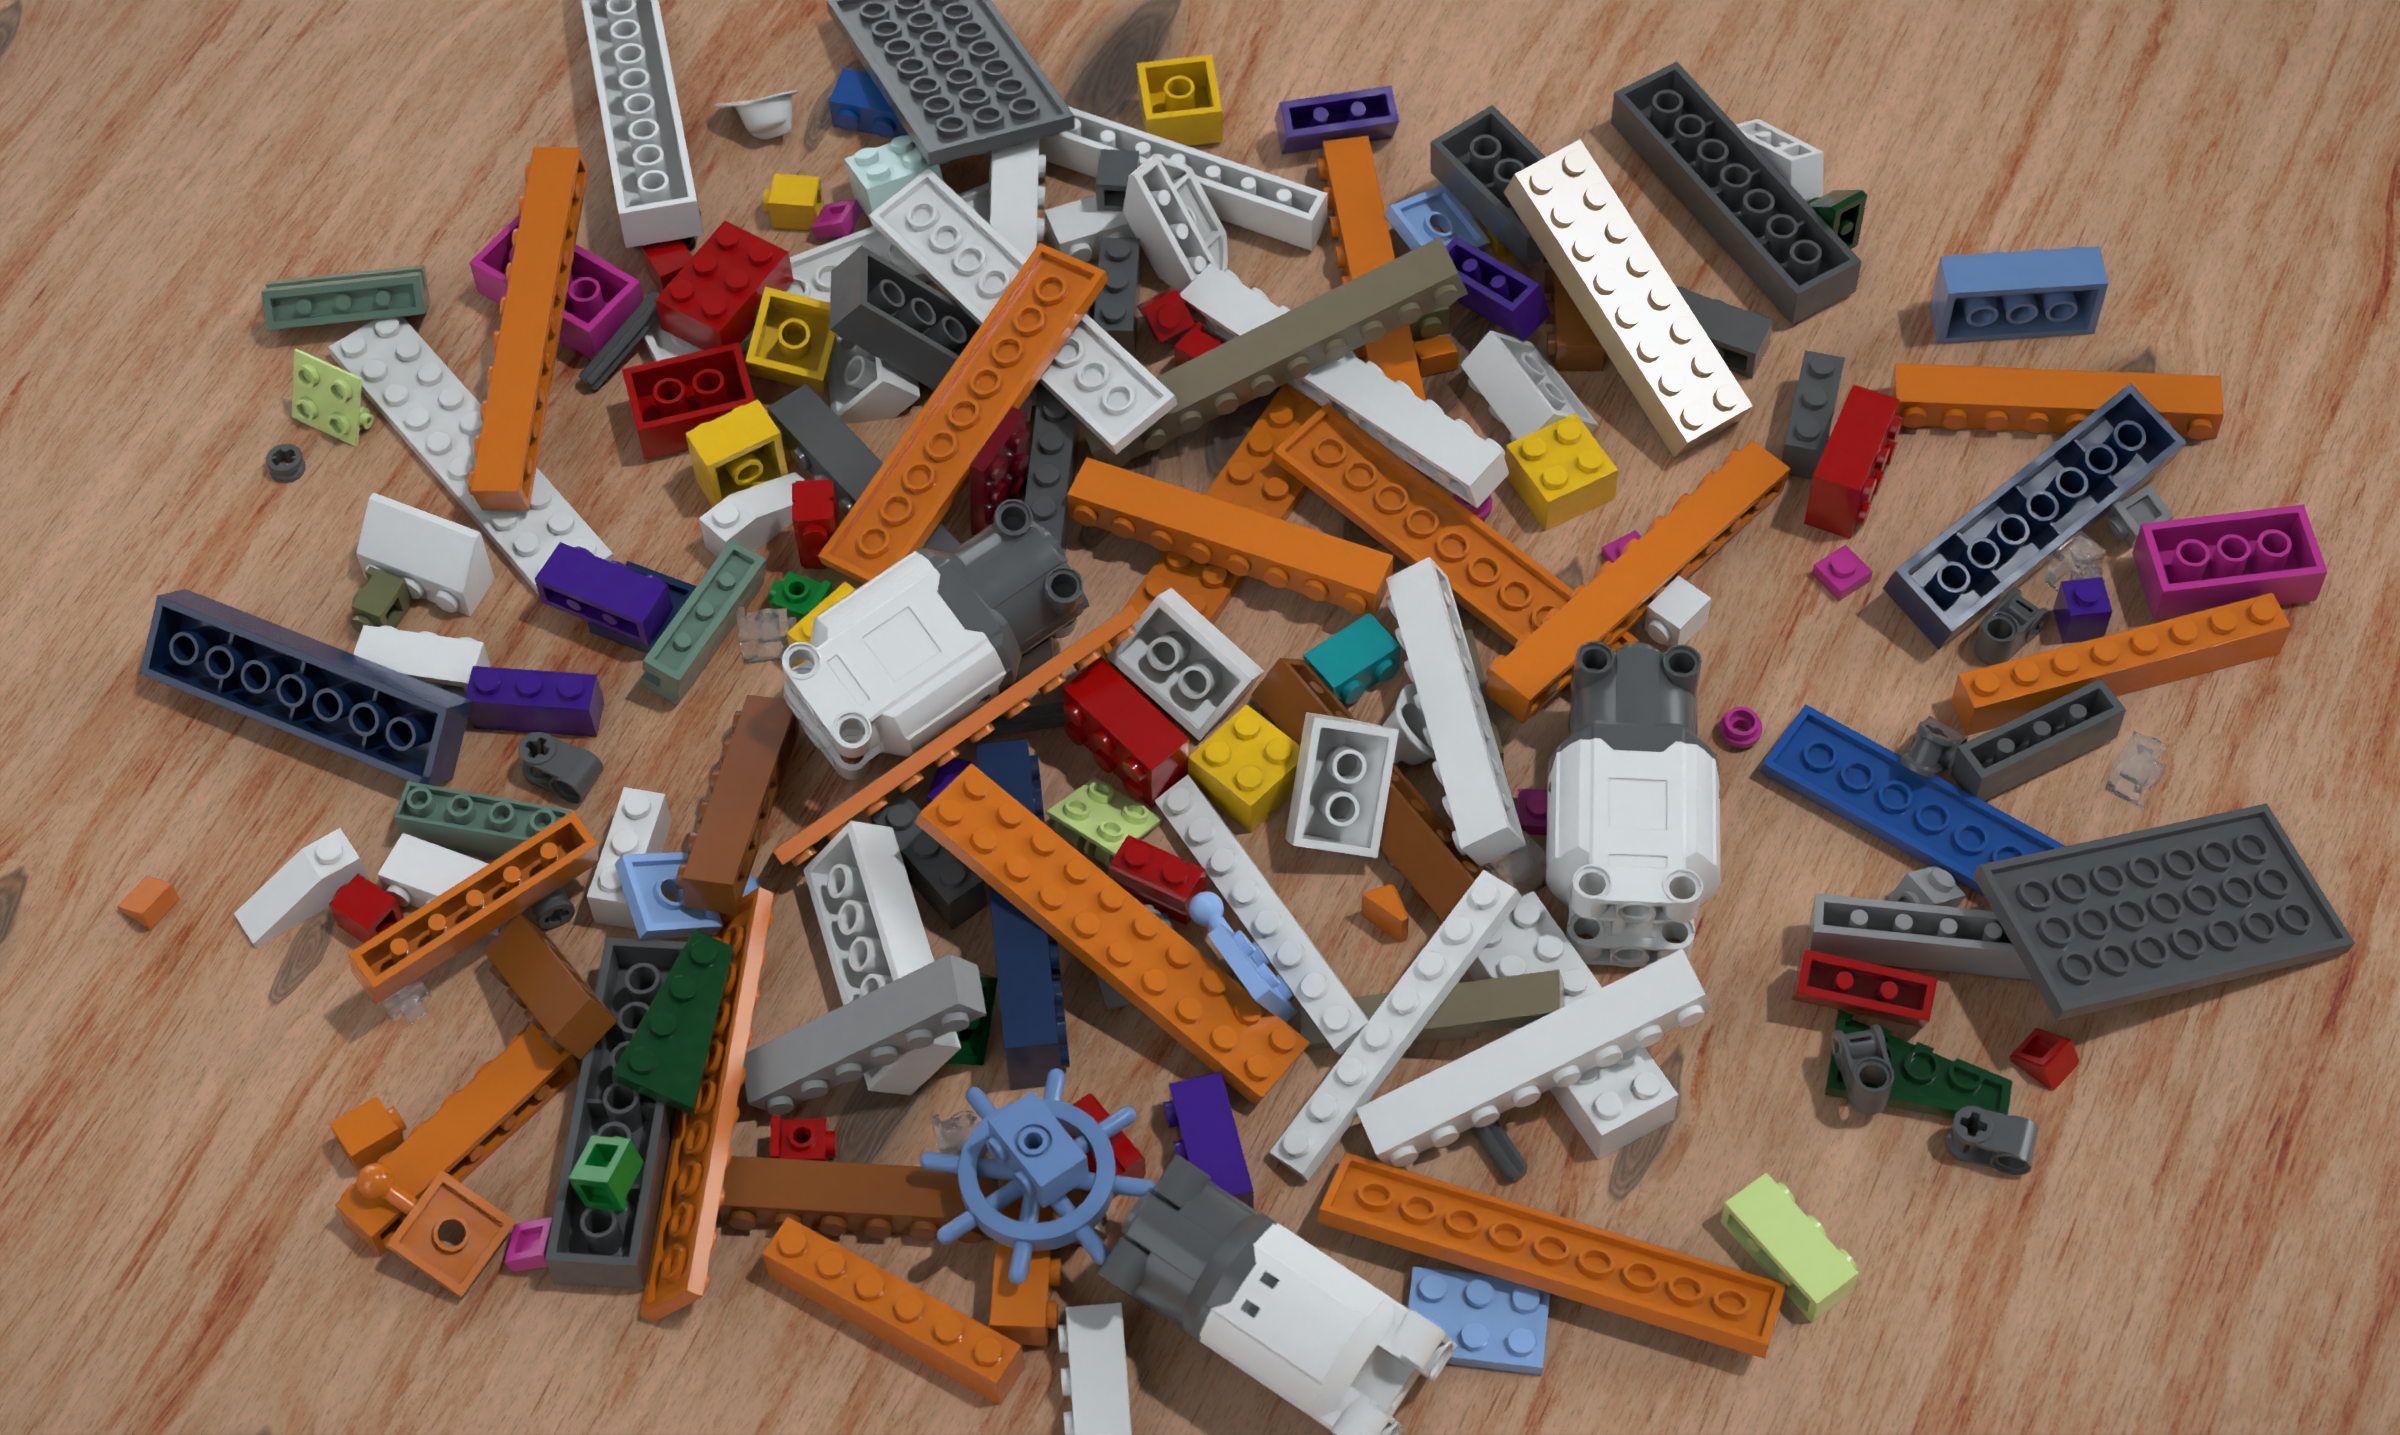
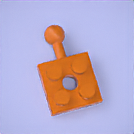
M368 1164L362 1168L357 1177L358 1190L364 1197L371 1200L384 1198L407 1215L385 1247L460 1299L516 1223L512 1218L442 1169L419 1200L394 1184L392 1171L383 1164ZM445 1222L459 1224L464 1231L462 1243L454 1247L442 1244L438 1238L439 1227Z

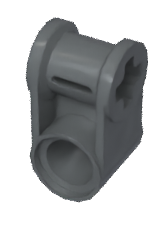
M2016 587L2011 589L2001 602L1982 620L1974 650L1977 658L1990 666L2009 661L2027 642L2033 640L2047 623L2051 612L2045 607L2039 609L2022 597V592Z
M1929 716L1925 721L1919 722L1916 728L1918 732L1914 737L1911 749L1903 754L1900 761L1905 767L1919 775L1935 778L1939 773L1952 768L1957 747L1966 743L1968 737Z
M532 732L526 735L518 746L519 756L522 762H524L522 770L526 781L550 791L570 803L579 804L582 802L604 768L599 758L590 751L572 746L544 732Z
M1873 1024L1870 1025L1869 1030L1845 1034L1842 1030L1833 1031V1055L1836 1065L1841 1071L1852 1107L1863 1114L1874 1115L1882 1112L1889 1102L1894 1081V1071L1887 1054L1886 1042L1880 1025ZM1871 1083L1879 1088H1870L1865 1086L1864 1084Z
M1967 1106L1961 1108L1956 1113L1952 1121V1127L1948 1130L1945 1137V1146L1951 1156L1962 1162L1990 1167L2005 1174L2024 1175L2028 1174L2032 1168L2038 1126L2030 1119L2021 1116H2009L1977 1106ZM1972 1117L1975 1118L1973 1124L1969 1123ZM1966 1144L1970 1145L1967 1151L1963 1150Z

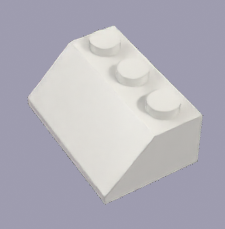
M1489 331L1460 364L1469 376L1468 384L1474 391L1484 396L1490 404L1488 407L1489 412L1511 432L1509 437L1512 442L1574 413L1578 415L1590 433L1599 426L1536 343Z
M838 336L828 374L831 409L845 424L895 418L920 398L918 380L902 373L892 365L878 357L872 356L866 350Z
M372 493L368 500L356 552L364 576L367 578L365 572L369 566L405 579L411 598H422L436 603L447 612L453 613L457 611L471 617L495 580L481 533L382 495Z
M1172 588L1159 594L1142 613L1140 619L1133 624L1137 632L1116 645L1106 656L1199 741L1222 720L1265 672Z
M1306 712L1285 839L1291 845L1378 858L1399 730L1348 718Z

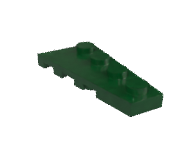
M693 930L612 1072V1081L694 1116L710 1045L715 1033L716 1020L734 956V946Z
M1838 1009L1834 1031L1842 1030L1845 1034L1869 1030L1870 1026L1853 1020L1852 1014ZM1881 1027L1886 1042L1887 1054L1894 1071V1081L1887 1107L1954 1119L1956 1113L1961 1108L1967 1106H1977L1985 1110L2008 1115L2012 1080L1958 1058L1954 1061L1933 1053L1934 1048L1920 1042L1913 1045L1892 1036L1891 1030ZM1831 1049L1825 1095L1849 1099L1841 1071L1836 1065L1833 1050ZM1871 1083L1864 1084L1865 1086L1870 1088H1879ZM1972 1117L1969 1122L1973 1123L1975 1118Z

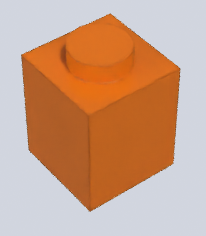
M378 1096L373 1097L329 1123L340 1147L358 1174L366 1165L377 1163L384 1154L393 1152L404 1142L401 1132L407 1129L396 1108L392 1106L386 1110Z

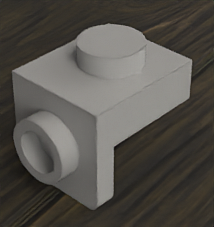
M2148 484L2124 501H2117L2109 513H2107L2109 518L2107 523L2116 538L2119 540L2125 539L2129 546L2132 547L2135 545L2141 524L2170 521L2174 516L2152 486Z
M1935 865L1907 873L1887 901L1957 908L1966 894L1955 884V880L1950 873Z

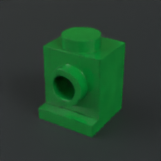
M788 571L784 580L776 579L768 592V602L771 605L773 620L789 627L795 626L834 591L832 582L824 580L821 583Z
M592 1135L568 1179L585 1207L625 1212L628 1206L625 1198L644 1161L631 1139L621 1136L603 1137Z

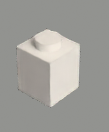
M1678 575L1647 606L1644 630L1648 632L1655 642L1665 644L1669 648L1674 645H1685L1708 622L1711 598Z

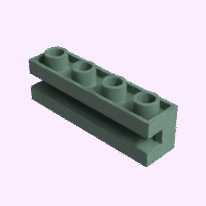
M424 265L268 281L266 288H263L261 291L268 330L425 314L430 305Z
M733 540L729 541L644 658L642 669L646 672L642 676V686L678 705L763 586L766 558Z
M407 781L394 819L400 835L405 833L460 854L496 860L572 811Z

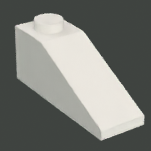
M1760 119L1736 124L1806 202L1809 199L1823 196V151Z
M793 472L727 496L699 518L705 547L717 558L730 540L756 552L793 523L792 483L804 481L805 479L798 473Z
M341 828L302 848L250 897L234 915L253 946L257 948L329 908V903L332 901L336 891L344 884H348L357 874H360L367 880L369 879L360 857Z

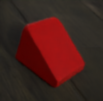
M2035 1028L2009 1056L2011 1062L2042 1085L2052 1090L2057 1089L2079 1063L2071 1039L2039 1028Z

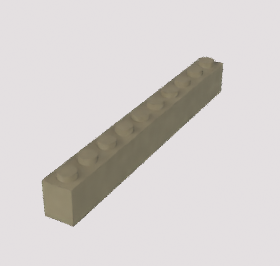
M1440 236L1155 377L1175 395L1178 404L1118 454H1115L1079 420L1091 452L1097 461L1122 467L1131 459L1150 450L1159 449L1166 442L1186 432H1193L1199 429L1202 424L1221 415L1232 413L1239 406L1257 397L1266 396L1273 392L1274 389L1294 379L1303 378L1312 370L1330 361L1339 360L1346 356L1347 353L1367 343L1376 342L1385 334L1403 325L1412 324L1422 316L1440 307L1453 304L1458 298L1468 294Z

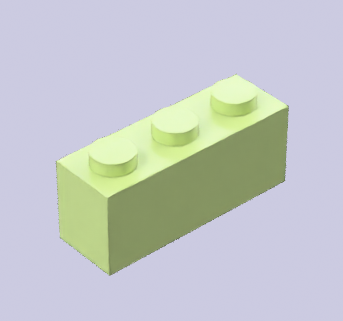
M1767 1172L1724 1203L1720 1223L1772 1280L1786 1284L1784 1293L1811 1323L1854 1292L1859 1272L1853 1258L1845 1250L1837 1249L1826 1237L1825 1230L1820 1222L1811 1215L1806 1216L1795 1204L1791 1191L1783 1183H1776Z

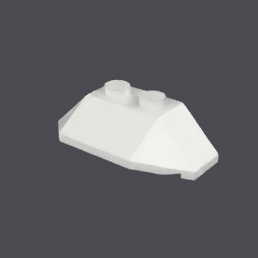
M1159 153L1153 154L1129 175L1122 212L1136 238L1140 239V245L1158 278L1181 293L1209 263L1222 271L1227 269V234L1192 168L1176 160L1165 158V156Z

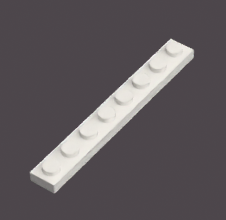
M1187 774L1154 801L1200 865L1206 869L1208 876L1329 1044L1341 1055L1348 1049L1369 1019L1199 786Z
M1485 870L1480 873L1270 1150V1154L1276 1160L1307 1181L1311 1178L1357 1117L1358 1112L1356 1109L1367 1104L1520 901L1522 896L1516 888Z

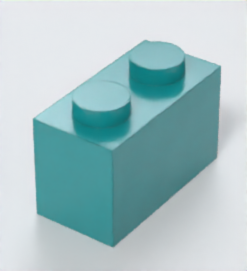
M1368 613L1303 654V660L1308 663L1343 705L1345 703L1351 704L1357 701L1367 689L1378 682L1384 683L1390 680L1400 669L1401 645L1371 613Z

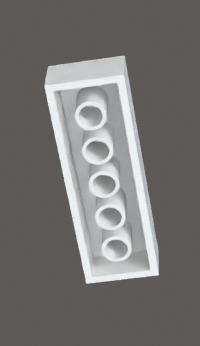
M850 821L803 869L843 1006L934 962L893 827ZM957 1032L944 1034L934 1039L933 1044L928 1047L913 1049L898 1056V1060L892 1064L877 1066L863 1073L868 1091L912 1095L961 1049Z
M1534 891L1522 896L1467 970L1474 981L1559 969L1564 982L1565 1006L1602 988ZM1511 1028L1508 1030L1511 1033L1520 1028ZM1639 1046L1623 1053L1622 1058L1610 1066H1596L1582 1073L1581 1078L1572 1085L1566 1087L1556 1086L1549 1089L1598 1160L1674 1120L1679 1096L1646 1048Z

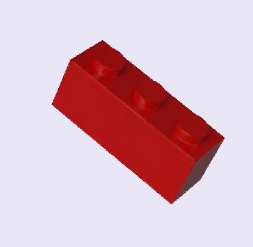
M1805 949L1799 959L1791 1000L1924 1028L1930 1021L1938 978Z

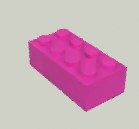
M519 215L469 262L478 293L499 305L501 298L506 296L507 293L506 267L509 262L513 261L512 235L514 229L519 228ZM575 245L559 340L593 359L644 300L640 281L582 247Z
M2304 505L2141 524L2132 551L2153 620L2176 618L2269 593L2274 594L2279 605L2316 601L2327 575V569Z

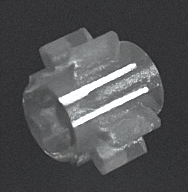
M418 978L380 1004L393 1022L404 1017L408 1023L412 1024L428 1013L423 1003L432 996L423 981Z

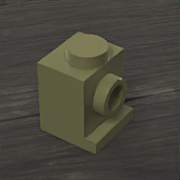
M369 566L365 572L368 582L364 588L356 592L351 607L354 618L351 621V625L359 633H361L363 625L375 627L386 625L397 628L413 604L406 581Z

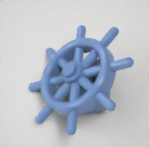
M1058 1068L1050 1070L1047 1075L1043 1099L1039 1098L1034 1090H1032L1016 1102L996 1109L980 1088L971 1087L966 1092V1100L982 1121L976 1125L966 1139L961 1154L925 1152L919 1160L921 1167L925 1170L958 1174L961 1197L966 1208L965 1212L937 1231L938 1241L941 1244L948 1245L978 1226L981 1231L993 1240L1014 1248L1009 1269V1279L1016 1285L1024 1283L1027 1279L1032 1251L1057 1249L1077 1240L1095 1263L1103 1265L1111 1252L1093 1228L1106 1214L1113 1195L1142 1197L1146 1192L1152 1195L1155 1194V1191H1153L1155 1184L1151 1180L1116 1176L1114 1152L1109 1138L1133 1123L1136 1119V1111L1130 1106H1125L1100 1123H1097L1086 1112L1061 1101L1065 1073ZM1068 1133L1075 1136L1076 1138L1073 1140ZM990 1150L996 1160L984 1159V1157ZM1089 1151L1096 1163V1173L1088 1171V1161L1085 1154ZM978 1177L1009 1180L1010 1182L985 1198L979 1188ZM1072 1189L1090 1191L1087 1198L1077 1208L1065 1195ZM1021 1196H1024L1019 1221L999 1213L1000 1210ZM1050 1205L1060 1217L1053 1221L1038 1223L1041 1206L1045 1208Z

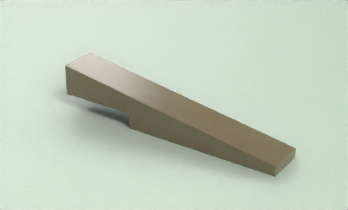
M1560 970L1457 983L1413 1042L1479 1038L1478 1031L1522 1028L1565 1006L1564 982ZM1389 993L1353 998L1370 1020ZM1301 1005V1036L1310 1042L1305 1050L1332 1048Z

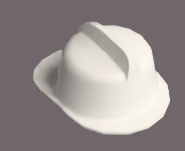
M793 90L757 100L715 104L714 106H734L749 133L759 139H772L790 132L793 121L792 96L799 92L798 90Z
M1414 683L1405 685L1401 690L1394 711L1383 724L1385 727L1399 730L1394 763L1402 760L1409 765H1419L1431 758L1436 759L1434 751L1427 744L1423 734V728L1427 727V724L1414 702V695L1418 693Z

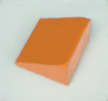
M1447 335L1413 342L1421 377L1458 369L1459 353Z
M146 875L117 908L151 930L176 904L179 897L173 885L167 881Z
M1391 883L1364 892L1362 894L1361 910L1363 916L1400 943L1407 941L1409 917L1395 886Z

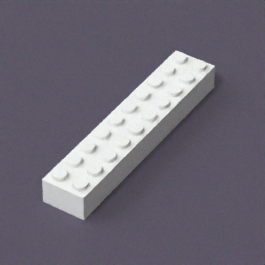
M582 0L625 248L703 235L659 1Z

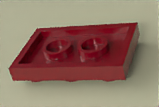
M1013 406L970 463L971 534L974 536L994 523V514L1002 502L1008 499L1020 500L1026 491L1028 479L1026 477V467L1029 461V455L1026 454V444L1029 432L1026 431V413Z

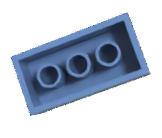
M2100 247L2034 249L2018 252L1940 256L1929 306L1937 344L2095 334L2108 287Z

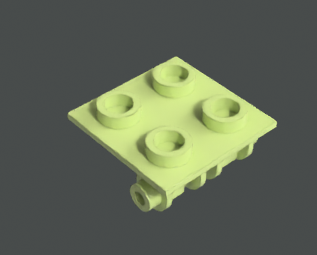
M294 350L292 418L355 447L359 444V431L363 428L369 429L374 422V416L370 414L369 409L360 407L362 378L301 350Z
M1096 777L1046 811V815L1051 817L1049 826L1053 828L1054 832L1071 844H1074V847L1077 849L1085 846L1084 853L1089 856L1095 852L1094 858L1104 863L1106 867H1109L1112 859L1128 835L1140 839L1163 821L1161 817L1149 811L1144 805L1136 803L1113 789L1108 783L1102 782Z

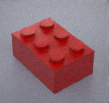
M724 220L655 299L661 329L702 350L737 342L741 344L754 329L765 287L786 291L794 282L789 252Z
M739 342L622 369L644 460L688 450L686 432L695 429L702 423L719 418L738 406L755 401Z
M1854 384L1852 385L1813 474L1804 524L1851 539L1857 524L1865 525L1872 503L1869 502L1872 494L1877 496L1885 474L1882 470L1885 464H1891L1897 448L1895 440L1903 420L1902 417L1896 416L1900 399Z
M1101 656L1063 687L1064 730L1076 745L1081 746L1084 744L1093 753L1094 760L1106 773L1113 772L1123 781L1124 789L1134 800L1140 801L1142 799L1153 809L1157 805L1154 800L1187 774L1189 775V738Z

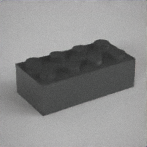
M1493 105L1431 141V173L1526 268L1544 258L1545 256L1503 192L1514 174L1544 159L1546 156Z
M862 245L831 271L830 330L839 337L866 350L872 356L878 357L902 373L925 384L933 391L936 390L980 327L953 299Z

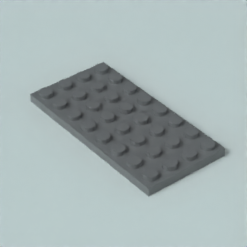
M827 0V10L830 17L929 166L946 164L954 159L970 155H981L989 150L1009 145L1016 146L1025 141L1044 136H1056L1061 132L1075 129L1074 114L991 0Z
M2268 804L1980 864L1973 874L2056 1021L2345 954L2355 944Z

